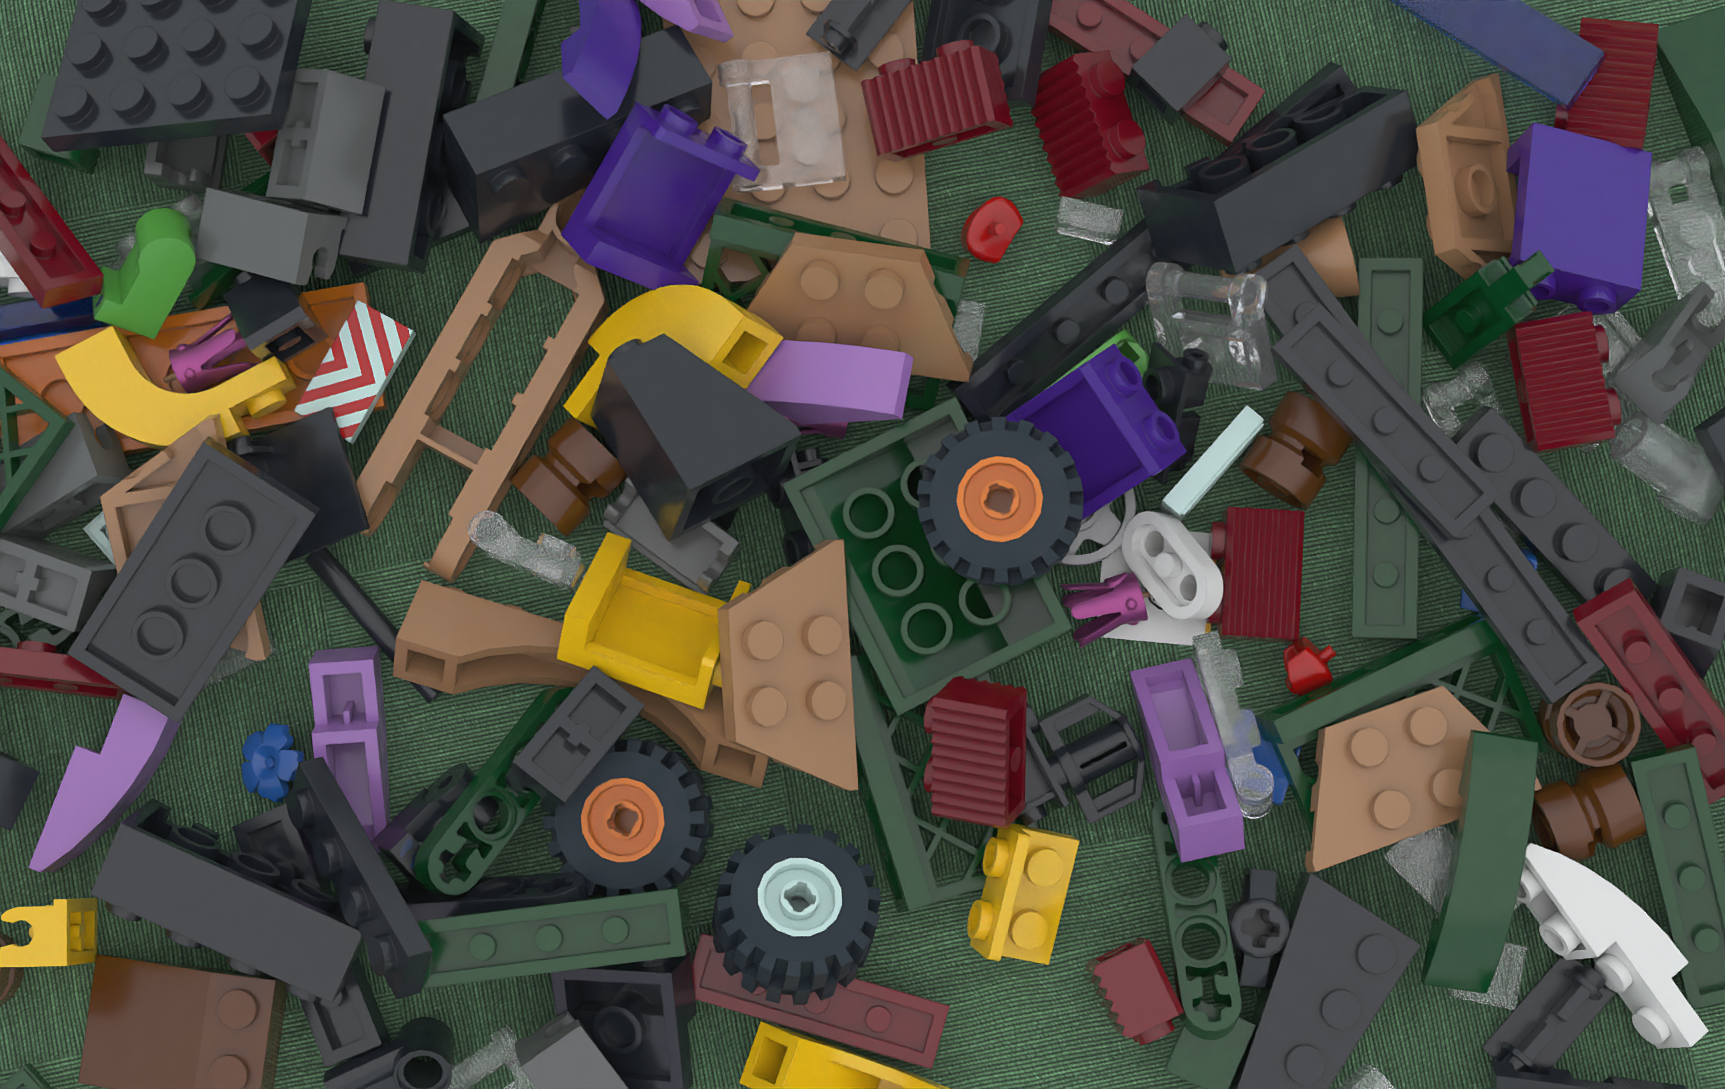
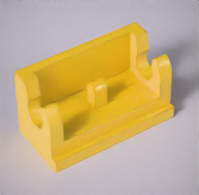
M97 898L54 899V905L15 907L1 915V920L5 922L16 923L20 920L28 922L32 926L29 929V936L32 940L26 946L11 944L0 947V967L70 966L96 961Z

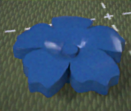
M271 723L265 731H256L252 735H248L242 747L244 757L249 760L241 765L243 784L249 793L259 792L261 797L268 798L273 802H282L284 798H287L289 792L287 781L295 780L298 762L303 761L304 753L301 751L289 750L294 740L289 734L288 725Z

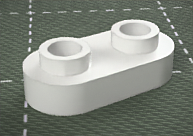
M1151 511L1135 515L1128 522L1122 537V553L1129 568L1170 617L1180 620L1197 621L1210 617L1217 610L1223 596V579L1216 564L1174 515ZM1164 538V549L1162 551L1161 541Z

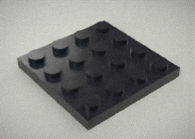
M78 0L41 139L53 152L283 129L312 0Z

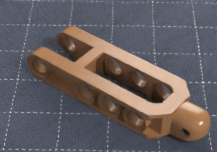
M586 188L580 189L551 205L538 230L521 232L493 240L356 481L370 525L369 529L360 533L366 537H371L386 518L425 447L472 472L448 513L452 521L439 542L432 559L423 564L424 569L450 583L457 580L470 561L512 486L508 479L525 463L591 346L587 341L605 321L610 312L597 267L585 263L561 236ZM540 273L571 290L575 303L556 337L553 339L548 336L543 345L545 356L523 394L517 392L511 402L514 406V411L492 450L488 448L483 450L438 424L520 279Z

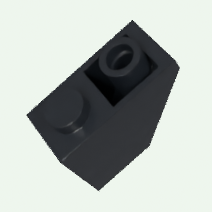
M1677 567L1661 573L1657 583L1658 587L1655 589L1650 606L1703 680L1720 651L1725 637V583L1688 569Z

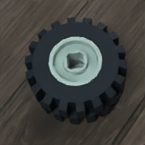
M798 824L797 831L793 834H787L784 825L770 828L769 837L766 841L758 833L747 839L744 853L736 849L728 859L726 872L721 873L712 917V928H715L713 943L716 953L725 952L722 966L730 977L738 972L743 974L742 988L751 994L754 993L758 986L767 990L765 1000L778 1004L781 994L792 995L793 1005H805L808 1003L810 993L816 992L820 1001L834 996L837 982L846 988L855 979L858 967L863 968L867 960L880 914H878L881 903L880 888H872L875 873L870 864L858 866L861 852L852 843H849L844 849L836 845L839 835L826 829L823 837L811 835L812 825Z

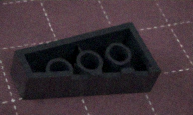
M379 0L376 17H370L364 33V50L369 55L364 81L386 88L362 215L349 214L337 210L332 212L348 217L346 230L342 229L337 256L350 262L420 274L425 273L444 199L442 188L435 186L437 174L447 173L443 115L468 105L473 85L471 81L466 80L465 66L468 56L480 58L485 37L455 11Z
M674 25L641 38L636 67L625 97L617 113L608 120L562 78V69L444 114L443 124L448 187L479 244L488 241L588 186L636 101L659 112L664 104L673 106L696 120L698 126L710 119L712 80L678 25Z
M1364 85L1293 117L1295 130L1281 128L1268 132L1262 131L1242 140L1241 144L1244 153L1238 156H1229L1213 162L1211 158L1206 156L1184 166L1187 179L1169 187L1162 186L1161 182L1155 179L1135 188L1157 257L1220 269L1229 275L1243 274L1261 265V257L1278 247L1292 245L1306 239L1310 235L1309 229L1325 219L1339 217L1353 211L1357 207L1356 201L1369 193L1387 189L1400 183L1403 180V173L1417 165V153L1419 150L1416 124L1406 90Z
M154 798L150 799L120 824L90 895L106 901L105 908L109 912L129 921L137 922L144 918L166 928L165 935L180 945L195 949L201 948L204 945L226 955L225 962L240 972L255 976L261 975L264 972L286 982V990L300 999L315 1003L321 1002L324 999L333 1003L344 988L364 943L356 925L351 926L345 920L340 906V898L304 879H292L290 885L278 880L280 871L274 866L273 862L254 852H234L230 854L220 849L221 845L217 841L220 836L219 833L199 822L193 823L192 827L176 825L170 822L167 818L172 808Z
M1301 872L1287 917L1290 928L1287 943L1273 957L1267 976L1266 988H1261L1254 1008L1255 1013L1251 1023L1256 1025L1229 1089H1328L1421 945L1312 872Z

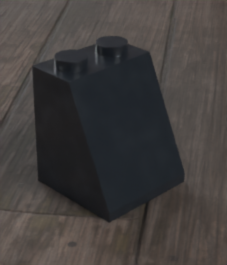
M664 333L644 343L641 339L630 340L620 345L609 355L590 417L669 542L776 489L801 437L800 431L793 422Z

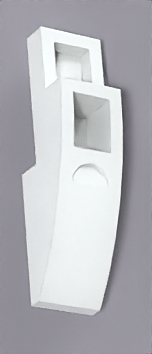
M1528 843L1517 900L1525 903L1539 922V932L1544 942L1555 953L1563 956L1565 960L1593 958L1596 962L1594 965L1595 971L1606 980L1605 985L1617 992L1632 1012V1022L1636 1030L1645 1040L1654 1044L1657 1049L1692 1047L1709 1030L1671 979L1689 962L1668 935L1642 908L1617 887L1589 868L1562 854Z

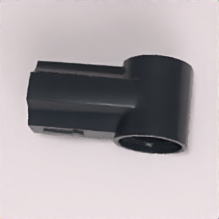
M433 1017L412 1019L402 1026L396 1039L326 1070L324 1085L326 1089H448L451 1084L453 1071L454 1037L452 1031L444 1022ZM421 1055L430 1056L435 1060L425 1062L418 1061L413 1057Z

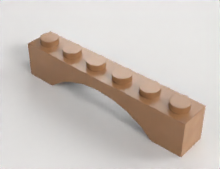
M421 580L396 637L393 676L455 695L482 687L517 683L575 688L589 670L556 659L563 623L529 613L514 605H502L469 595L455 587H443ZM611 678L645 705L639 715L655 724L674 740L699 770L762 788L771 758L725 741L722 688L714 686L702 710Z

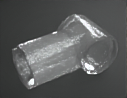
M1636 410L1630 418L1621 422L1615 429V438L1609 440L1611 444L1610 457L1657 490L1659 494L1656 499L1666 509L1692 523L1707 526L1724 497L1725 490L1703 447L1699 443L1689 442L1665 423L1657 426L1643 411Z

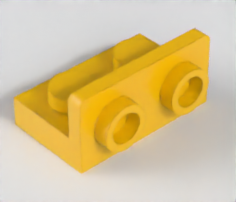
M1011 823L1006 830L998 828L997 836L990 838L984 851L983 872L987 877L981 900H976L973 903L968 916L967 933L969 938H971L970 946L989 960L1000 961L1001 957L1005 956L1049 965L1080 840L1072 835Z

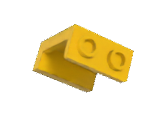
M607 532L565 613L556 659L587 670L595 666L610 678L703 710L714 686L722 688L717 609L728 602L627 568L632 540ZM739 580L730 601L742 593H750L752 584Z

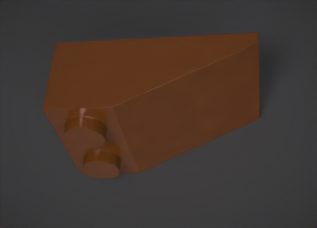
M97 954L78 1083L109 1089H274L287 998L286 982L265 974L255 976L233 970Z

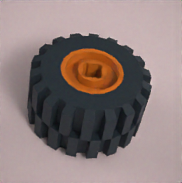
M991 417L992 421L978 424V421L975 420L965 424V429L953 436L950 433L940 442L942 446L936 454H930L924 465L926 468L925 474L918 484L919 508L917 510L919 521L926 535L925 537L943 562L955 570L956 573L967 579L979 581L984 585L1010 584V586L1024 584L1026 580L1034 577L1039 578L1048 573L1050 568L1058 561L1061 562L1070 551L1069 548L1074 539L1077 538L1081 527L1083 488L1075 462L1069 452H1065L1058 444V439L1048 431L1044 433L1036 429L1034 423L1020 419V422L1007 421L1006 417Z
M618 739L565 805L559 804L550 815L543 816V830H550L553 841L546 844L551 857L558 856L563 864L559 870L562 873L581 874L585 880L587 893L591 896L599 894L608 897L671 889L677 884L685 882L692 875L691 870L694 866L702 863L708 851L704 849L707 838L713 836L714 823H709V810L714 809L711 796H706L702 785L706 782L699 771H693L687 764L689 762L687 758L679 752L667 749L666 745L640 739Z

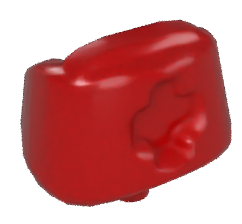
M997 196L978 206L966 219L962 228L961 244L964 250L978 260L993 264L998 263L1023 225V218L1014 203L1005 197Z
M1304 636L1285 648L1283 651L1284 668L1287 673L1285 684L1292 694L1302 696L1331 684L1333 676L1329 671L1327 662L1337 655L1334 649L1328 645L1320 651Z

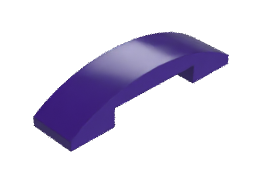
M579 0L580 29L561 43L562 78L608 120L617 113L636 67L641 41L640 11L636 0Z

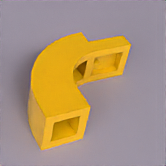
M685 284L660 287L656 290L648 291L620 307L594 332L587 343L600 355L563 407L576 420L599 430L590 414L607 359L616 348L633 339H641L644 343L664 333L746 390L784 337L759 316L709 289Z
M113 326L55 355L74 393L97 418L127 437L157 450L165 449L205 418L214 414H220L226 442L237 437L250 436L241 417L250 413L251 417L255 419L279 409L287 402L284 394L298 388L287 366L277 357L273 356L228 381L203 392L183 394L166 391L157 387L143 369L127 336Z
M762 1021L760 1022L739 1081L740 1084L751 1089H951L885 1062Z

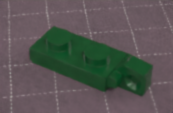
M1540 250L1515 267L1511 266L1505 256L1497 261L1494 259L1423 314L1422 327L1455 370L1533 312L1532 308L1539 304V302L1530 292V289L1547 278L1555 270Z

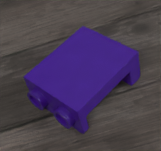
M636 101L563 229L561 236L585 263L652 290L670 285L685 284L697 286L699 281L683 265L735 175L737 174L755 182L761 171L744 154L748 145L734 134L715 126L711 134L697 129L698 122L673 106L664 104L659 112Z
M1534 122L1508 149L1506 172L1519 175L1512 252L1508 262L1512 267H1515L1540 250L1555 270L1547 278L1530 289L1536 300L1553 299L1577 305V308L1582 312L1591 311L1592 315H1605L1617 312L1641 290L1652 163L1651 152L1623 147L1609 141Z
M1115 343L1006 416L1007 421L1020 422V419L1034 423L1036 429L1044 433L1048 431L1058 439V444L1065 452H1069L1075 462L1083 488L1082 520L1147 478L1155 476L1187 452L1179 440V432L1175 423L1166 413L1158 409L1143 386L1138 368L1130 359L1121 354Z

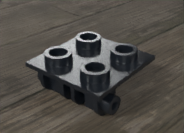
M327 407L252 442L250 436H241L226 442L227 449L320 508L284 565L370 528L333 407Z

